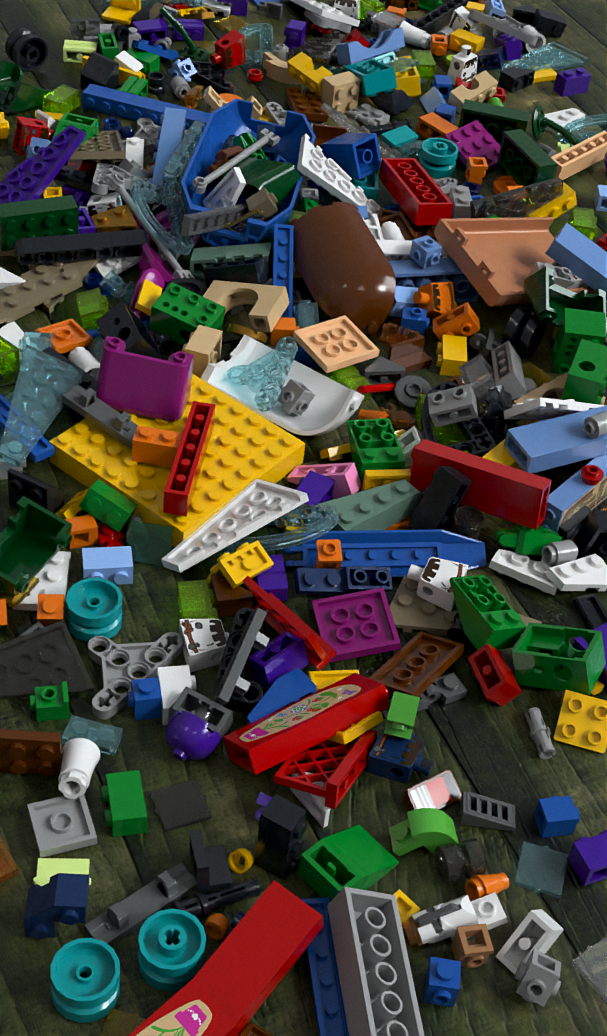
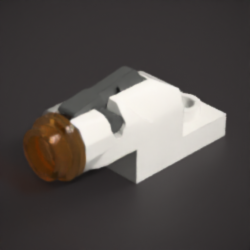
M494 892L471 902L468 895H464L449 902L429 907L408 917V921L403 922L402 926L410 946L415 944L421 946L425 943H435L448 937L453 941L456 929L460 926L486 923L487 929L490 930L508 923L501 903Z

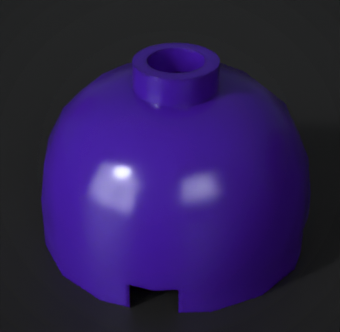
M176 710L166 728V740L173 749L171 754L183 762L186 759L192 761L203 760L210 756L221 741V736L216 730L213 734L207 730L209 724L206 721L184 710L181 714Z

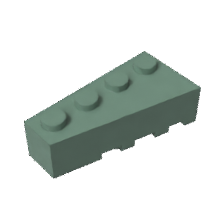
M271 243L194 248L190 259V272L194 278L205 279L203 269L211 263L263 258L268 277Z
M406 479L317 504L318 521L327 523L332 531L385 530L411 516L413 510L419 505L420 492Z

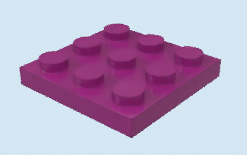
M478 120L444 136V139L450 140L458 146L457 157L465 166L467 165L468 157H485L488 170L499 164L497 161L501 146Z
M384 587L312 600V608L319 636L337 652L328 663L401 649L400 639Z

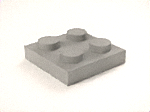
M85 795L78 796L76 799L60 796L27 804V811L40 858L97 844V835Z

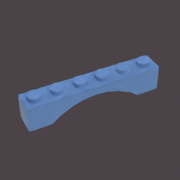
M403 27L381 31L379 38L370 48H366L358 41L336 45L338 64L349 65L392 51H400L399 48L405 46Z

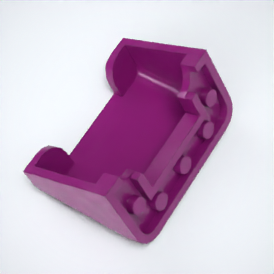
M106 336L103 343L96 397L116 410L172 422L181 419L190 397L194 355L178 351L171 354L168 361L126 352V344L122 339Z

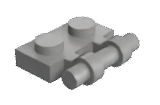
M365 103L354 108V111L349 110L347 116L351 117L352 120L360 121L366 127L384 125L390 120V115Z

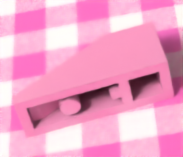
M354 462L299 465L287 477L288 482L298 485L302 477L305 478L311 470L334 479L333 499L357 493L362 486Z

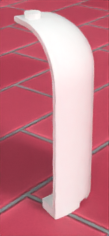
M245 334L237 347L230 353V360L227 362L222 360L216 364L208 363L200 378L267 420L292 433L303 436L322 435L337 429L354 414L365 397L355 390L341 385ZM290 379L303 383L315 394L308 409L301 416L294 413L289 415L281 409L282 404L276 400L282 388L287 385Z

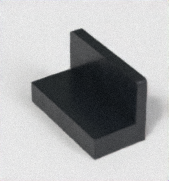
M201 830L189 831L190 857L198 892L232 887L233 880L224 846L204 847Z

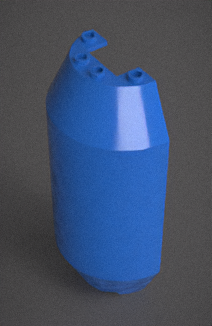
M237 98L211 112L181 180V196L187 213L193 214L211 210L205 208L203 200L216 185L214 183L208 184L205 193L197 194L195 193L196 187L194 191L191 190L193 179L198 176L204 178L207 175V168L214 164L216 154L220 150L233 147L234 137L248 132L256 139L257 125H275V136H279L280 141L275 145L274 159L279 154L297 168L301 138L306 133L313 145L316 138L305 114L288 110L285 126L251 118L254 102ZM297 169L301 175L300 179L273 216L263 221L248 218L246 228L240 226L243 229L241 231L238 229L233 230L229 227L199 235L214 247L258 244L271 238L274 223L286 225L304 175Z

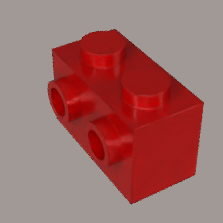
M487 643L468 657L473 668V674L479 681L482 692L488 701H494L503 707L522 693L504 655Z

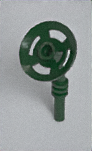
M163 6L159 11L172 24V27H175L174 29L177 30V33L181 34L188 47L178 51V57H187L192 61H206L208 51L202 47L195 46L184 29V25H181L182 23H179V20H176Z
M541 106L534 108L532 114V133L536 140H540L545 128L550 127L562 134V137H565L568 143L571 142L573 145L580 143L575 138V134L572 135V131L569 132V129L567 130L545 117Z

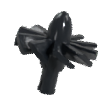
M499 385L487 389L488 393L484 400L489 406L487 412L479 418L488 430H492L493 436L496 435L498 428L499 439L502 442L506 438L508 429L519 427L520 425L517 423L518 419H504V410L512 408V395L504 391V386Z

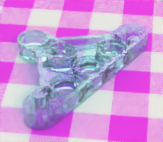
M288 336L280 339L273 351L249 365L234 366L227 372L232 385H247L256 394L254 400L258 410L262 412L273 409L277 403L298 350L294 337Z

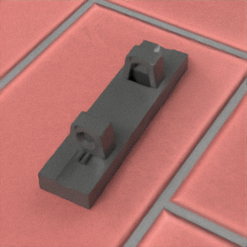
M76 385L63 395V403L132 449V440L138 425L131 421L130 414L125 411L120 414L98 399L96 391L91 388L85 390L81 386Z
M257 608L249 616L212 701L223 706L229 702L232 692L241 696L247 693L251 683L240 677V674L251 648L262 651L267 647L270 640L269 637L259 632L267 614L264 610Z
M179 863L172 869L162 872L155 880L121 902H116L107 911L85 924L84 932L89 938L104 941L112 947L139 929L148 917L158 911L169 909L171 901H181L196 891L195 877L189 873L182 863ZM161 887L166 891V896L160 891Z

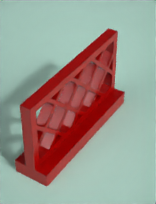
M248 575L242 580L259 602L254 610L260 608L267 612L264 621L279 635L288 631L303 639L308 662L318 671L337 654L334 648L271 592L268 594Z
M368 730L360 738L350 741L352 744L346 745L327 739L313 746L319 749L311 751L307 749L287 759L275 773L274 783L324 797L325 806L336 809L366 767L368 755L376 743L377 731ZM336 744L335 747L327 748L325 745ZM338 754H343V755H344L343 757H338V758H334V757H333V755H338ZM325 757L326 760L316 761L315 758ZM308 760L309 763L298 764L297 761ZM333 767L334 769L331 771H323L324 768ZM313 770H315V772H316V773H314V774H308V775H306V774L304 773V772L313 771ZM295 773L298 775L297 777L286 776ZM323 781L324 785L320 786L313 784V782Z

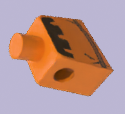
M453 282L430 283L419 287L418 292L414 293V303L419 304L421 309H427V318L434 319L455 308Z

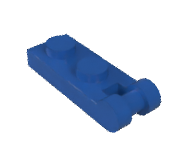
M140 38L139 41H132V47L170 60H175L178 57L177 51L168 48L162 50L163 46L153 43V46L148 45L149 41Z

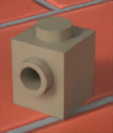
M266 188L261 189L246 199L252 215L259 213L265 216L261 221L273 216L278 211L276 196L273 192L269 193Z

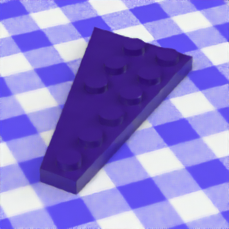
M69 125L52 138V143L44 148L42 146L38 149L39 153L33 158L28 157L6 175V179L0 183V204L39 199L86 137L84 131Z

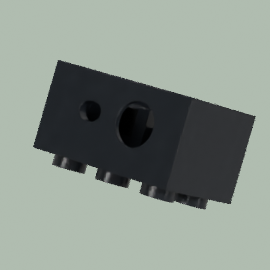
M123 301L96 320L99 327L97 331L104 340L106 336L118 337L125 342L126 352L164 360L146 325Z

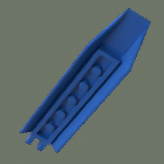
M442 529L302 531L301 546L282 547L284 554L301 553L300 561L287 560L284 562V568L289 569L314 568L317 556L316 541L339 539L341 542L343 561L340 569H343L345 566L390 567L391 577H404V575L408 574L411 564L425 568L431 557L469 565L468 570L486 566L484 542Z

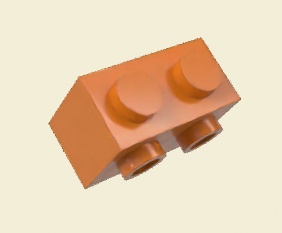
M468 302L432 319L433 332L440 341L443 334L467 337L480 331L479 318Z
M138 425L132 440V461L172 468L183 433Z

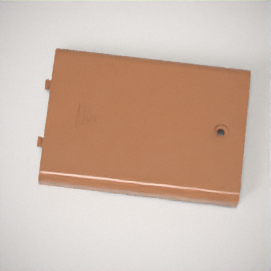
M553 217L440 219L435 227L436 239L489 306L530 304L523 290V281L528 277L536 262L552 264L554 261L545 254L554 240V237L549 232V227L554 221ZM590 286L588 288L569 289L576 293H579L584 289L587 290V294L596 293V291L592 289Z

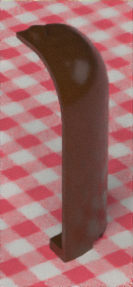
M332 202V205L323 207L318 205L306 210L307 213L299 219L294 218L288 225H294L293 261L319 307L331 318L335 319L345 315L362 333L375 335L387 318L395 297L396 281L391 264L354 204Z

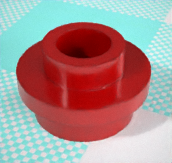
M250 69L247 79L252 83H258L263 79L261 70Z
M586 465L582 467L580 475L585 484L593 486L603 479L604 473L596 465Z

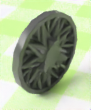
M408 375L397 381L394 395L402 406L411 410L422 409L425 397L432 387L425 379L415 375Z

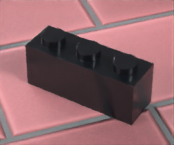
M263 258L211 263L203 269L208 288L214 280L262 285L268 281Z
M440 466L434 472L431 484L424 490L421 502L413 510L412 518L408 525L415 530H445L470 487L472 480L453 466Z
M277 794L274 795L260 814L255 865L282 880L285 879L290 871L295 872L300 864L301 857L299 853L304 844L301 838L307 827V824L304 823L305 809Z

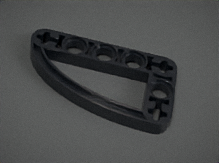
M450 381L443 382L433 387L428 394L458 387V385ZM427 394L423 403L421 417L423 439L438 443L431 424ZM478 416L471 421L456 422L467 441L447 445L448 447L460 451H468L470 454L483 457L496 446V443ZM472 431H477V432H480L481 434H480V435H473V434H471L470 432H472Z

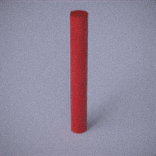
M396 383L362 385L358 387L357 391L360 394L394 391Z

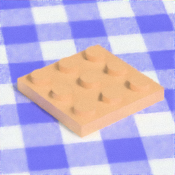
M345 315L295 330L293 338L326 373L379 356V349Z

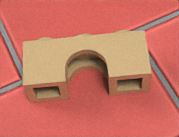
M484 70L473 78L472 90L467 89L461 84L450 91L447 103L456 106V111L461 115L465 99L483 102L486 98L492 97L496 93L498 81Z

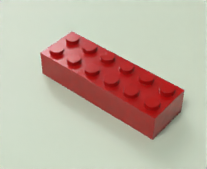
M382 158L379 179L414 225L424 227L425 225L437 226L440 219H451L453 203L415 158Z

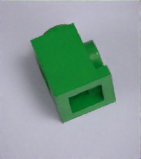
M62 681V685L35 687V695H30L31 711H36L37 722L69 719L67 681Z

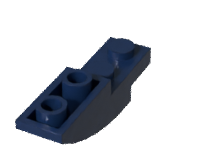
M345 566L343 569L296 568L294 570L296 594H315V598H328L384 587L385 592L393 590L390 567Z

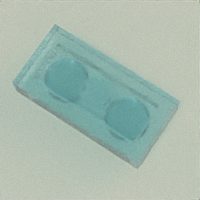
M72 715L62 735V742L66 743L74 738H85L94 742L101 753L114 756L123 737V729Z

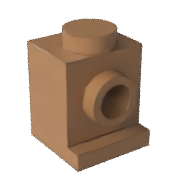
M486 923L457 927L451 944L455 961H461V966L465 968H475L485 964L489 954L494 952ZM476 936L475 940L466 939V937Z

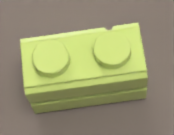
M65 40L63 62L82 64L83 56H90L93 51L97 53V42Z

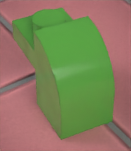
M396 691L393 692L384 731L385 734L411 739L420 697Z
M435 808L411 810L407 812V820L389 828L393 852L398 856L421 846L426 847L433 854H437L458 844L453 819L445 812Z

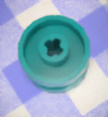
M428 138L421 144L418 162L432 178L450 177L455 172L458 146L444 138Z
M88 578L72 585L66 597V621L69 632L77 639L89 642L95 636H104L108 639L114 637L122 625V593L119 587L103 578Z
M171 908L156 912L148 917L141 926L138 937L137 963L141 976L149 985L158 990L177 991L191 981L203 967L206 934L203 925L196 916L185 910Z
M78 938L66 943L55 954L50 965L53 1004L56 1010L68 1020L78 1023L94 1022L105 1017L117 1003L120 995V960L114 949L101 940Z

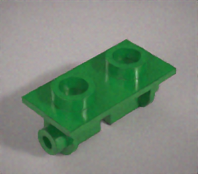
M419 0L418 9L431 12L444 4L442 0Z

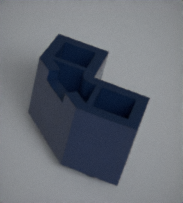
M57 873L50 877L49 883L43 886L35 884L29 887L24 915L25 936H31L35 939L55 938L57 922H62L66 925L86 923L89 875Z

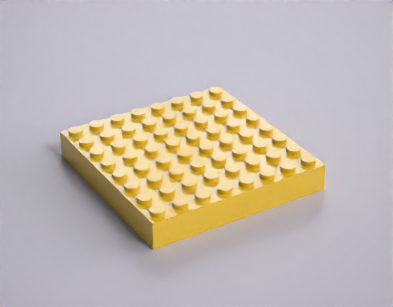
M192 374L189 400L181 419L178 421H165L127 412L131 415V421L139 426L183 433L193 401L216 405L214 427L186 517L163 513L164 490L171 468L132 461V449L85 418L49 441L55 447V455L50 456L52 464L87 488H90L99 479L136 503L137 507L131 516H141L147 529L174 547L185 540L255 479L276 484L292 472L296 466L301 465L304 458L305 443ZM116 410V411L119 412L120 414H122V413L124 412V411Z

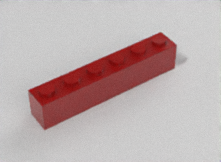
M193 401L164 490L163 513L187 517L214 427L215 404Z

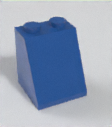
M345 133L322 143L324 156L327 159L331 158L348 175L357 180L380 170L381 155L376 133Z

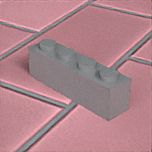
M508 340L491 350L494 378L497 386H504V391L512 395V400H518L527 391L521 359Z

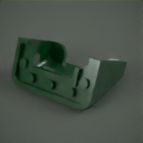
M0 60V110L6 114L13 115L49 103L53 93L51 90L45 87L38 88L23 84L21 82L23 79L21 67L15 63Z
M249 157L234 166L240 168L246 182L241 194L252 196L261 189L266 188L269 193L273 192L278 200L276 203L277 208L280 207L301 177L296 166L290 162L284 163ZM231 169L213 181L214 184L217 186Z
M547 266L523 281V290L536 317L543 323L559 327L565 308L603 312L606 315V291L597 289L596 293L587 294V290L584 289L576 293L554 284V269ZM606 317V334H607V317Z
M24 496L16 503V507L19 508L17 515L8 518L7 526L0 533V593L14 596L19 593L23 594L28 589L31 580L62 547L66 548L72 539V535H70L71 523Z

